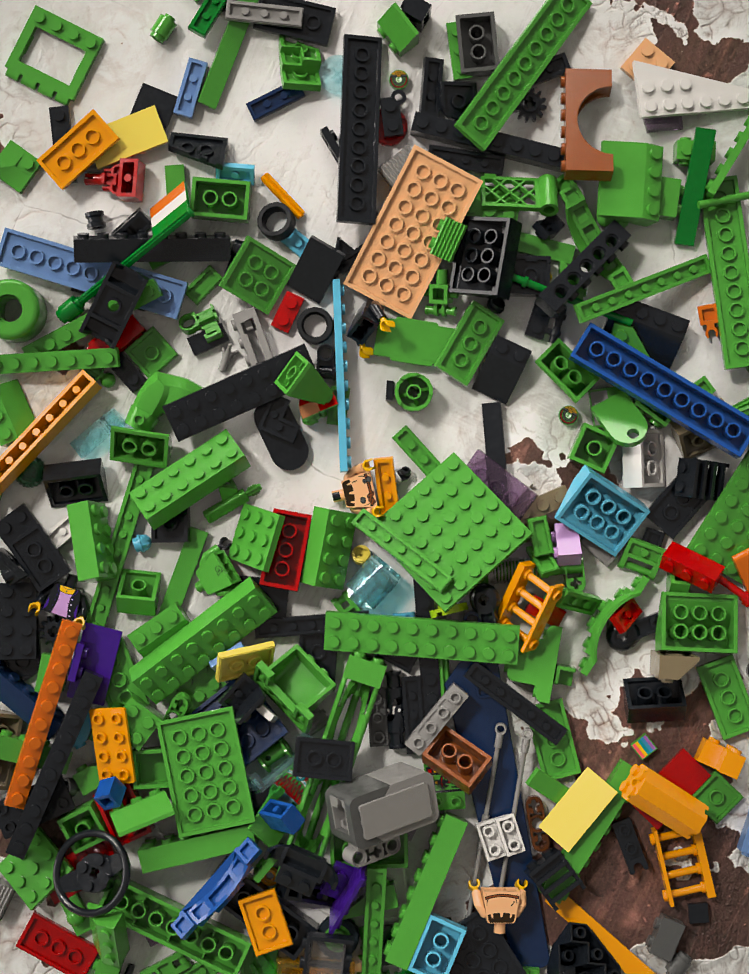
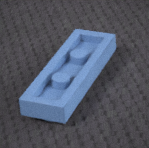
M189 57L173 111L175 115L193 119L197 100L208 68L207 62Z

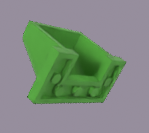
M298 644L293 646L269 667L262 660L258 662L253 680L261 686L269 698L304 735L311 729L315 716L312 712L336 688V684L329 677L328 672L324 668H320L313 656L307 655Z

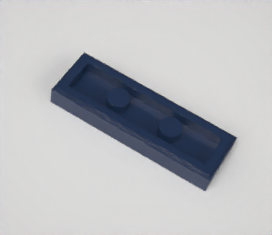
M280 86L246 103V106L254 122L306 97L303 90L283 89Z

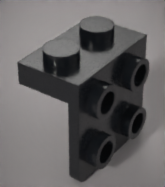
M243 672L218 699V702L223 707L233 706L235 721L241 725L251 718V713L256 708H260L264 704L266 695L261 686Z

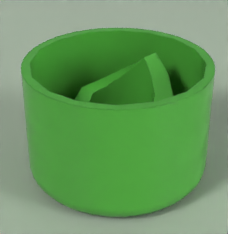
M0 280V339L11 343H24L32 340L42 331L47 320V306L43 297L36 289L20 280ZM10 300H18L22 306L21 316L17 320L9 322L5 319V306Z

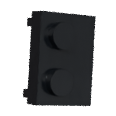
M679 458L674 496L716 501L723 491L726 468H729L730 464L692 458Z
M549 847L541 853V858L537 861L534 859L529 862L524 872L533 880L553 909L557 911L559 908L556 906V902L576 886L580 885L583 890L586 886L561 854L560 850ZM566 866L569 871L546 889L542 887V883ZM572 875L575 881L551 899L548 894Z

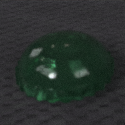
M36 457L16 478V481L27 488L41 485V482H43L44 461Z

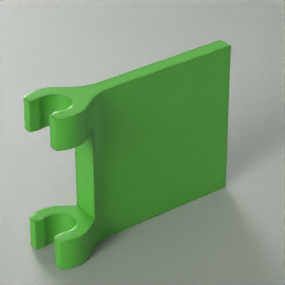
M275 784L270 787L267 799L255 815L256 822L250 823L247 827L268 848L278 845L285 832L271 829L259 815L261 809L270 799L278 800L284 794L285 790L281 786L277 787ZM292 802L291 804H293L298 810L299 804L296 805L294 802Z

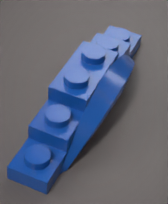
M247 837L239 847L234 849L170 925L182 940H186L197 926H203L215 912L220 913L245 884L243 879L254 868L252 863L263 852L252 838Z

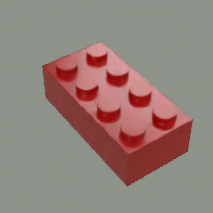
M274 508L273 512L285 516L269 573L261 572L259 585L298 592L312 515Z

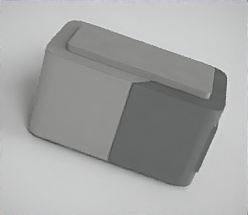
M403 762L355 777L351 782L344 781L333 785L325 792L331 832L334 836L348 842V846L345 847L342 853L343 860L358 868L396 854L401 847L400 835L434 823L439 816L433 776L431 773Z

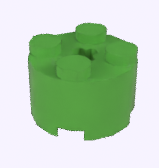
M408 373L402 376L395 387V399L398 405L409 412H419L425 409L433 396V387L429 379L419 373ZM410 388L419 391L417 397L413 398L412 395L408 394V392H411Z

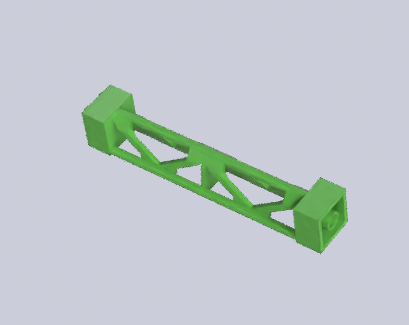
M357 651L350 652L322 736L323 739L334 738L339 717L347 698L352 694L337 739L345 741L359 697H361L362 704L356 730L350 740L355 742L353 766L387 668V663L384 662L383 658L375 655L373 658L366 656V653ZM347 679H351L341 700ZM370 686H371V687H374V689H373V692H372V695H371V698H370V701H369V704H368V707H367V710H366V713H365V709H366V705H367V700H368V696H369V691H370ZM308 778L298 811L305 820L315 792L322 782L323 784L306 835L303 836L304 822L297 832L295 845L315 853L323 838L318 853L319 856L323 857L331 835L328 812L317 838L314 840L312 838L325 802V792L330 787V784L333 786L339 784L340 781L316 779L312 787L314 778ZM295 834L289 835L287 845L293 843Z

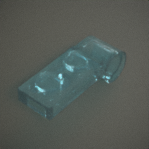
M112 408L74 439L70 445L81 458H84L111 435V426L123 427L126 423L117 410Z

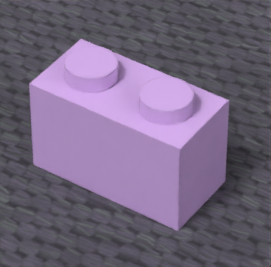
M554 523V531H550L552 543H555L553 558H557L558 566L581 565L582 551L579 534L563 523Z

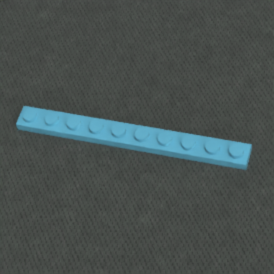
M332 279L340 473L348 472V468H351V456H347V449L351 448L350 437H346V429H350V418H346L345 410H349V399H345V391H348V380H344V372H348L347 360L343 361V353H347V344L342 339V334H346V322H342V315H345V303H341V296H345L344 284H340V279Z

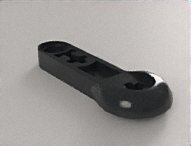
M488 583L478 584L469 594L471 607L478 614L480 622L500 624L498 615L500 596L498 591ZM484 595L485 597H488V601L486 603L485 600L482 601L481 597Z
M658 612L635 620L625 632L627 633V636H624L625 640L617 638L619 633L611 623L606 631L607 643L616 651L630 650L642 637L656 632V624L653 625L655 617H658Z

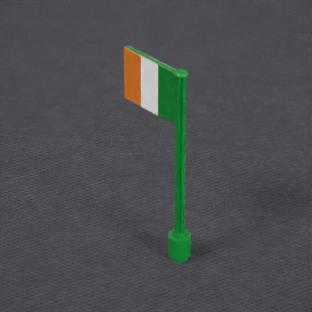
M183 181L150 208L153 237L121 262V264L131 267L188 219L195 216L194 211L190 208L186 182ZM105 276L80 297L71 296L61 304L56 311L59 320L63 323L71 322L85 311V303L98 293Z

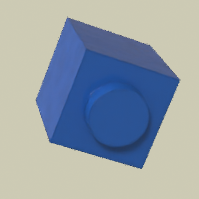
M116 776L100 780L94 800L104 810L120 807L126 787Z

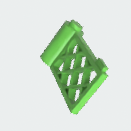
M484 173V176L480 177L483 180L480 187L481 209L535 211L547 217L556 215L559 211L557 180L551 174H544L539 178L502 177L496 176V174ZM485 183H493L495 187L490 189ZM512 184L515 187L512 190H509L504 185ZM525 184L533 185L534 188L531 191H528L523 186ZM501 189L506 194L500 197L495 192ZM520 190L525 195L519 198L514 193ZM491 196L496 202L488 203L486 199ZM508 197H511L516 202L514 204L507 203L505 200ZM530 198L535 202V205L527 204L524 201Z

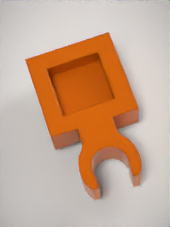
M716 303L698 306L700 325L707 326L706 337H710L709 330H714L717 337L719 330L715 326V323H718Z

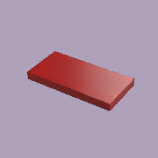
M684 748L658 772V774L691 795L711 776ZM631 804L657 830L663 825Z
M36 911L31 916L16 944V947L65 974H88L98 955L94 943L81 936H77L76 933Z

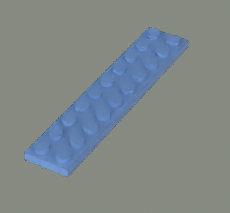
M6 227L0 242L1 267L86 292L107 274L112 262L74 263V248ZM135 266L129 267L150 278L149 280L155 278L163 293V296L139 309L178 320L189 283Z

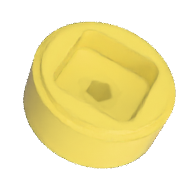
M364 545L354 547L351 553L352 561L357 565L367 564L371 557L369 548Z

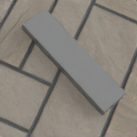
M227 0L225 21L302 29L304 8Z

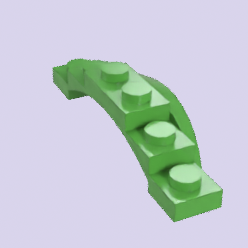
M575 182L558 194L565 204L570 234L578 251L581 253L601 233V230L585 201L584 195ZM594 255L596 259L600 260L599 256ZM617 257L611 264L606 263L603 266L605 269L600 274L610 281L614 289L634 282L625 266L622 265Z
M642 574L639 577L636 576L631 582V590L625 586L622 589L619 588L614 595L615 600L612 601L607 598L597 607L599 611L595 617L591 616L586 624L588 626L586 630L591 633V637L587 636L582 644L584 647L582 650L588 656H584L578 664L580 667L578 669L579 672L585 676L589 674L597 662L598 642L606 622L622 604L641 595L650 580Z

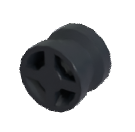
M97 210L85 213V218L88 220V230L106 227V222L103 221L104 211Z

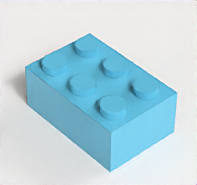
M431 911L407 970L415 974H449L466 934L467 927Z

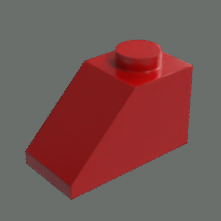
M532 594L534 597H536V598H537L538 600H540L542 603L544 602V599L540 598L539 596H537V595H535V594ZM528 602L524 611L537 617L539 609ZM555 606L547 623L551 626H559L566 611Z

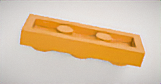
M393 456L374 458L373 460L374 466H376L375 477L379 506L385 507L380 508L381 515L399 501Z

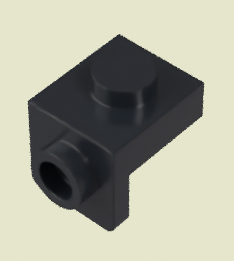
M556 214L536 221L532 227L535 230V234L545 241L554 238L565 226V223Z

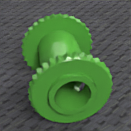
M282 738L258 757L257 760L270 773L272 772L270 765L286 754L292 758L293 752L288 742Z

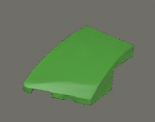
M279 36V64L282 88L320 92L322 85L319 71L322 60L319 49L307 46L299 41L292 43L285 40V37Z

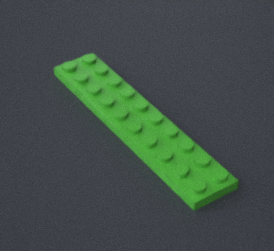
M546 0L454 124V127L477 148L485 151L593 3L590 0Z
M737 175L726 176L713 198L739 193ZM707 190L704 191L703 200L707 199L705 198V195L708 192ZM741 201L701 208L714 301L717 308L724 370L749 367V255Z
M326 611L324 650L357 651L369 654L517 665L520 625Z

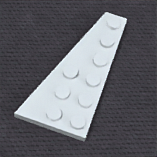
M635 60L632 62L639 119L749 110L748 88Z

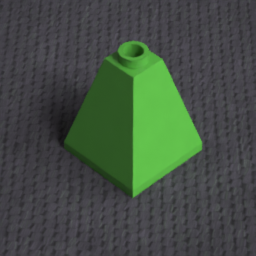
M297 351L274 382L289 397L323 405L330 402L333 397V391L318 371Z

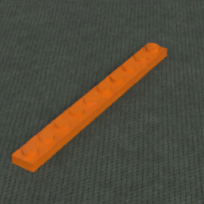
M62 619L4 801L5 806L24 810L82 623Z

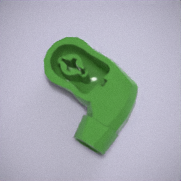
M155 372L139 390L134 403L129 409L125 423L137 430L151 432L160 421L159 417L165 414L163 405L204 387L184 377Z

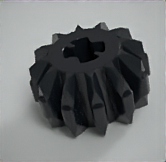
M54 615V618L47 616V621L43 620L41 622L45 628H39L40 632H44L40 639L47 638L45 641L46 645L52 641V647H54L57 634L54 635L55 632L52 633V628L57 627L56 629H59L64 617L59 620L58 615Z

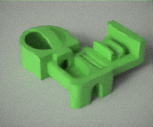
M210 304L211 308L197 314L193 311L184 314L179 319V327L187 335L194 334L199 330H205L206 334L204 336L207 343L224 337L218 325L219 317L212 304ZM187 320H195L193 325L183 327Z

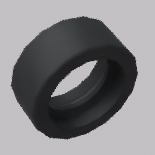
M273 202L262 208L259 212L257 223L264 236L273 241H281L293 233L296 219L292 211L285 204ZM275 212H283L287 217L284 227L274 232L268 230L266 226L268 218Z
M311 307L303 311L298 317V333L306 342L315 345L321 344L332 335L333 320L324 309ZM315 314L322 316L327 325L326 331L318 337L308 335L304 329L305 320Z

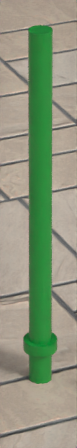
M517 274L513 276V282L521 284L523 288L529 287L542 292L547 287L530 280L528 276L522 277ZM555 293L557 297L563 298L560 293ZM576 298L572 303L570 301L567 303L575 305L584 300ZM615 312L601 315L629 327L633 322V319Z

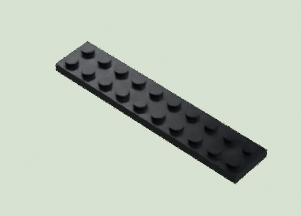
M344 34L337 223L376 224L382 59L381 37Z

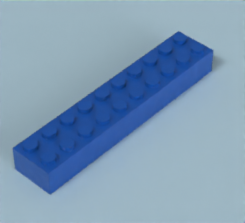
M591 322L589 323L569 356V360L737 459L742 456L749 444L748 415Z

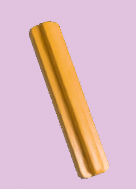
M265 173L261 177V181L283 204L289 207L297 219L302 218L305 211L269 173Z

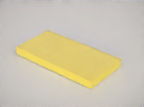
M153 105L108 123L107 125L120 140L95 161V165L98 170L120 162V158H131L169 143L156 106Z
M587 767L538 827L567 852H570L618 792Z

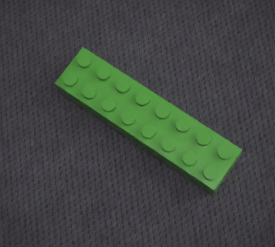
M248 577L129 669L132 682L157 705L208 666L209 661L216 658L219 652L227 651L276 614L278 611L273 600L251 577Z
M446 810L438 816L436 821L437 830L436 832L432 831L428 842L430 846L422 854L421 868L417 867L413 878L415 882L407 890L406 904L402 903L398 912L399 921H395L391 929L392 938L391 940L387 939L383 948L385 961L406 971L468 825L466 819Z
M121 874L116 876L113 888L104 892L99 905L104 906L114 898L121 885ZM130 879L123 899L114 908L124 911L127 928L222 974L239 973L252 945L249 936L209 918L203 926H197L186 940H182L170 925L176 920L185 905Z

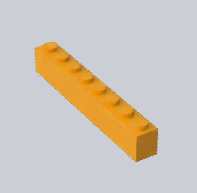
M84 370L65 387L0 456V495L101 390L102 387Z

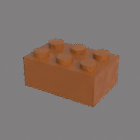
M445 725L422 753V763L470 795L492 766V757Z

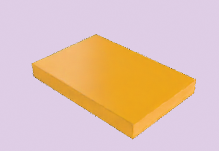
M276 888L238 900L256 957L293 945Z

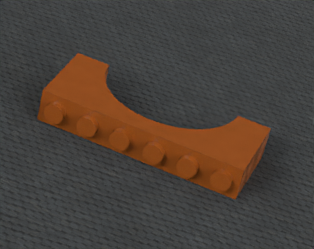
M565 68V74L560 78V88H563V93L560 95V105H564V109H561L560 121H564V126H561L560 138H564V143H561L560 154L564 155V160H561V172H564V180L611 181L614 172L613 154L601 152L587 143L579 130L578 115L591 101L610 97L612 70Z

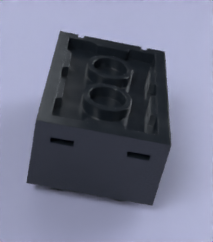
M517 255L514 274L522 277L528 276L530 280L548 286L552 280L550 272L551 256ZM512 281L510 296L538 297L541 293L529 287L523 288L521 284Z

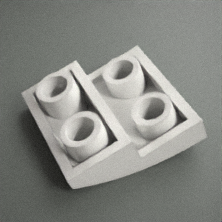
M514 813L475 824L488 862L526 851Z

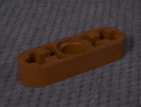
M530 795L525 800V808L531 842L536 851L543 852L550 845L549 836L546 833H541L542 840H546V842L543 843L542 847H539L538 844H535V842H538L537 833L543 830L532 826V821L535 818H540L542 821L545 819L543 803L539 796ZM531 800L539 803V805H536L537 813L541 812V814H534L532 806H529L532 803Z

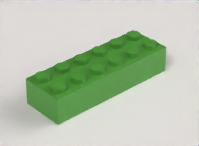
M225 429L129 492L152 529L155 530L251 467V465L227 429Z
M249 824L182 838H179V835H175V833L166 834L163 836L164 838L157 840L156 837L148 838L137 852L142 873L144 874L232 853L247 837L252 838L257 845L260 839L247 829Z

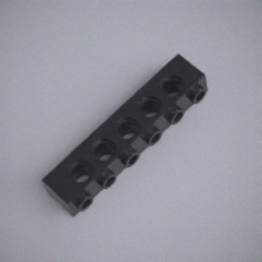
M614 219L538 295L534 303L551 318L556 313L560 315L567 307L565 304L568 301L572 303L578 297V291L581 288L585 290L592 282L591 278L594 275L598 277L605 269L603 266L606 263L611 264L617 257L616 253L619 250L622 252L630 244L628 239L631 237V234ZM606 242L610 243L613 247H609ZM594 255L599 256L600 260L596 259ZM581 267L586 268L588 272L582 271ZM568 280L574 281L575 285H571ZM555 293H560L563 298L557 297Z

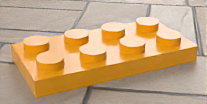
M93 109L36 161L55 183L64 190L117 143L120 138Z

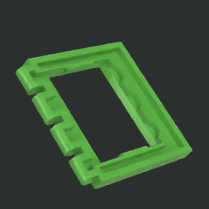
M35 5L5 64L7 68L5 76L17 82L23 76L21 84L33 90H36L39 84V93L51 99L57 93L55 101L67 106L70 101H75L104 43V39ZM37 27L86 51L70 85L21 62L23 55L26 54L34 38L33 35Z

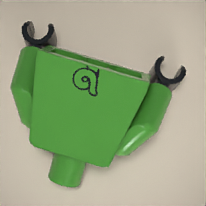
M222 537L219 545L215 544L202 554L199 568L196 570L199 581L195 583V588L198 592L206 591L209 595L215 593L219 597H224L242 581L224 551L229 550L232 543H229L227 546H223V542L228 539L227 537Z

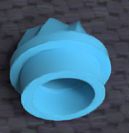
M138 534L137 537L132 538L137 553L141 551L144 553L151 547V538L147 535Z

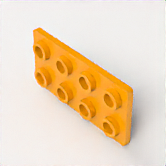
M91 708L89 714L99 782L116 776L122 783L136 782L126 708Z

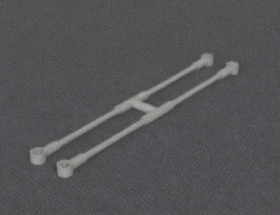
M499 722L495 726V751L485 810L481 821L488 820L490 817L489 809L499 751L502 748L503 736L507 730V726L503 722ZM503 726L504 731H498L497 727ZM529 727L522 730V755L512 807L515 819L526 754L529 751L530 740L533 737V730ZM525 731H530V732H531V736H529V737L525 736V735H524V732H525ZM479 837L472 886H477L476 879H478L483 851ZM504 856L499 887H504L509 859L507 856ZM471 892L465 917L472 914L473 899Z

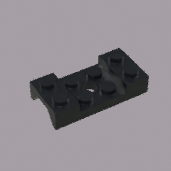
M114 260L79 332L92 335L104 341L110 348L115 349L150 278ZM109 301H117L119 309L111 310L108 306Z

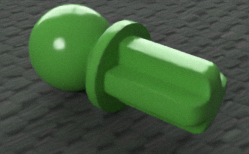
M104 368L82 369L95 378V381L100 379L101 384L106 388L113 387L116 382V378L112 373H103Z

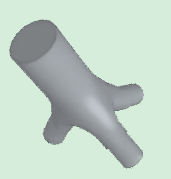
M231 343L228 344L227 349L221 347L223 354L218 368L220 371L225 372L231 358L239 353L238 350L231 352Z

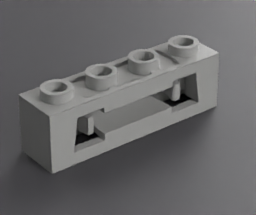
M251 307L233 314L234 320H231L234 331L238 330L240 334L238 342L241 349L245 348L247 356H244L248 367L259 363L250 338L243 329V325H245L248 332L254 331L252 320H254L257 328L255 333L265 360L272 358L273 354L256 309Z
M453 682L406 739L405 745L420 756L468 698L469 694Z

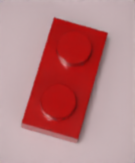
M287 291L271 326L289 334L305 299Z
M632 598L622 604L609 619L618 633L622 634L629 629L643 611L635 599Z

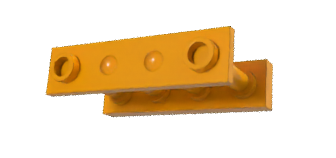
M530 560L519 562L498 610L500 624L514 625L510 620L514 612L532 626L528 635L520 630L519 639L524 642L520 650L522 653L533 651L538 647L542 632L557 601L561 599L565 586L563 584L549 586L533 574L536 564ZM528 580L547 593L543 603L526 591L525 587ZM520 597H523L539 609L536 619L518 607Z
M651 827L649 839L651 845L655 846L665 889L662 890L664 902H668L670 907H674L673 898L702 892L708 898L716 897L701 830L696 835H689L693 840V844L690 847L662 853L661 841L683 836L675 831L658 834L655 827ZM691 854L697 857L698 863H695L693 866L666 871L664 860ZM694 873L701 874L702 881L697 885L675 890L670 888L668 879Z

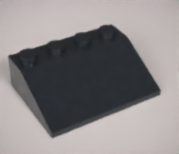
M465 216L462 224L467 225V229L454 255L448 292L489 299L509 300L522 223L507 217Z
M638 301L612 311L633 319L631 326L637 332L650 358L669 369L671 368L690 320ZM606 318L603 330L611 334L614 320Z

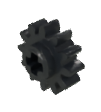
M533 87L514 110V113L519 112L517 119H521L522 116L525 117V123L528 122L529 118L535 122L536 115L542 118L543 113L541 111H545L547 108L545 105H542L545 103L546 98H540L541 91L535 94ZM528 102H531V109L527 108Z

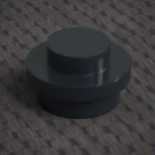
M488 299L487 307L491 312L501 314L504 311L505 302L499 299Z

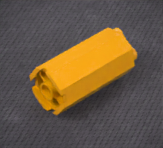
M643 763L641 765L634 764L630 769L629 776L619 787V790L622 792L621 796L626 801L686 839L691 838L690 834H698L707 821L708 815L705 814V809L708 811L709 806Z

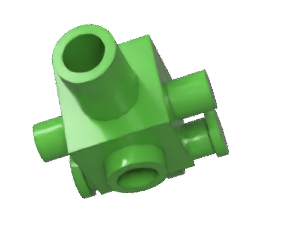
M437 269L436 282L429 284V289L424 294V296H429V303L434 304V306H425L426 315L434 314V316H439L441 314L442 317L457 315V307H448V304L453 303V298L459 297V294L448 292L450 284L447 283L448 269Z

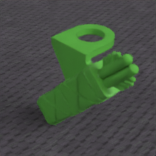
M233 479L229 480L230 484H223L219 487L222 500L203 511L204 517L209 523H212L227 515L234 509L247 503L250 496L259 494L260 490H262L261 485L253 484L248 487L247 491H244L243 488L238 490Z

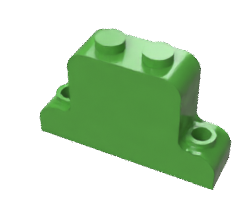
M550 626L548 629H544L543 638L539 639V645L533 651L522 653L520 650L524 642L519 639L517 665L504 664L503 672H507V678L511 682L534 686L532 697H535L539 703H550L563 627Z

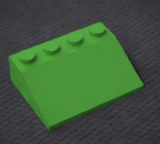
M601 141V152L613 154L614 172L611 181H599L597 216L644 227L659 222L663 147L640 142Z
M662 591L655 632V651L713 654L738 653V596Z

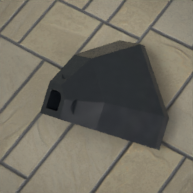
M569 922L552 945L547 965V974H621V967L587 924Z

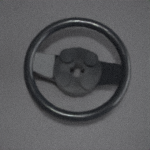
M88 829L74 834L62 845L53 866V884L59 900L69 911L83 917H98L110 912L121 902L128 889L131 875L129 857L121 842L103 830ZM88 837L102 838L108 841L118 852L110 856L105 853L88 854L77 863L76 870L61 877V866L66 853L81 839ZM123 871L118 892L109 903L100 908L84 909L78 907L65 894L79 890L91 893L107 892L113 888L116 876Z

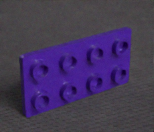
M86 622V628L82 632L81 640L76 643L67 679L70 681L67 697L73 698L85 669H89L104 676L92 703L103 706L123 632Z
M336 860L333 865L338 876V885L335 891L331 889L329 883L323 882L320 893L335 898L330 907L329 934L333 935L335 930L340 928L342 918L349 913L352 901H356L360 887L363 888L367 881V876H365L367 865L358 868Z

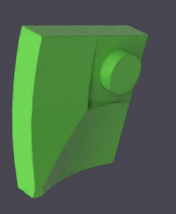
M10 140L0 153V179L22 194L41 165L36 161V157Z

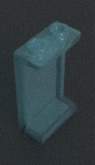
M304 732L296 735L301 737H311L308 733L305 734ZM294 753L293 757L286 758L262 779L256 772L247 776L249 786L255 794L264 792L293 767Z

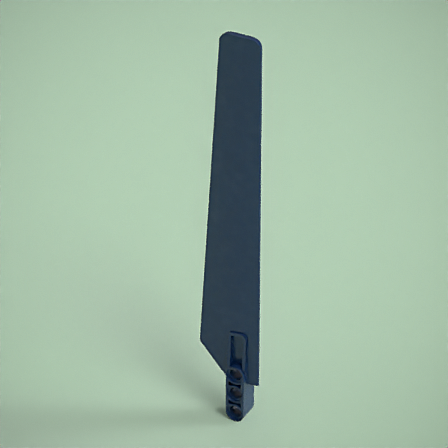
M474 610L467 611L463 616V621H467L469 615H475L477 622H480L479 616ZM460 661L444 684L447 690L455 682L469 694L468 698L452 716L456 733L490 755L493 763L496 738L495 726L499 722L506 724L507 730L503 736L502 748L499 751L489 819L511 814L518 773L507 710L503 705L463 676L473 662ZM479 662L501 679L498 664ZM503 726L497 727L498 731H504ZM492 766L471 793L478 823L481 822L482 814H484ZM520 790L516 822L526 851L509 856L504 887H515L514 884L518 878L519 884L524 886L523 883L527 880L528 886L524 889L526 891V907L521 915L516 918L515 923L505 924V934L509 946L522 966L543 968L548 965L550 955L538 887L524 872L527 869L526 865L533 858ZM504 857L488 862L494 887H499Z

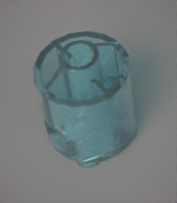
M374 554L369 557L347 582L349 598L360 608L375 610L400 582L401 576L390 566L387 567V564Z

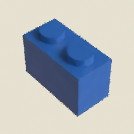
M270 799L259 812V815L271 829L292 835L298 832L301 825L305 822V818L293 804Z

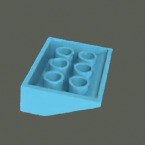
M584 465L573 479L555 515V519L616 557L650 513V510L642 501L587 465Z

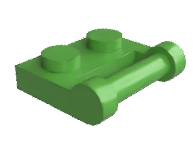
M631 536L618 561L617 567L630 569L648 576L647 578L650 580H654L659 570L662 555L666 549ZM628 557L651 565L652 568L648 569L627 561Z

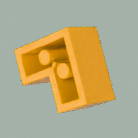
M709 736V739L703 737L694 759L737 780L746 760L741 755L742 751L729 744L726 747L720 745V740Z

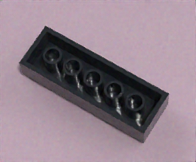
M226 855V857L223 859V861L220 863V865L217 867V869H218V868L223 864V862L228 858L227 855ZM251 873L243 879L245 884L224 907L226 911L244 924L238 900L271 889L262 881L257 883ZM278 895L293 940V945L279 950L295 961L303 950L301 948L303 936L306 937L307 930L316 932L319 924Z

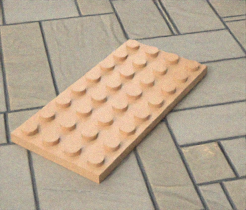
M414 144L376 218V224H373L343 284L412 319L443 260L430 254L431 248H428L432 237L437 238L439 230H436L440 220H445L447 216L462 223L483 180Z

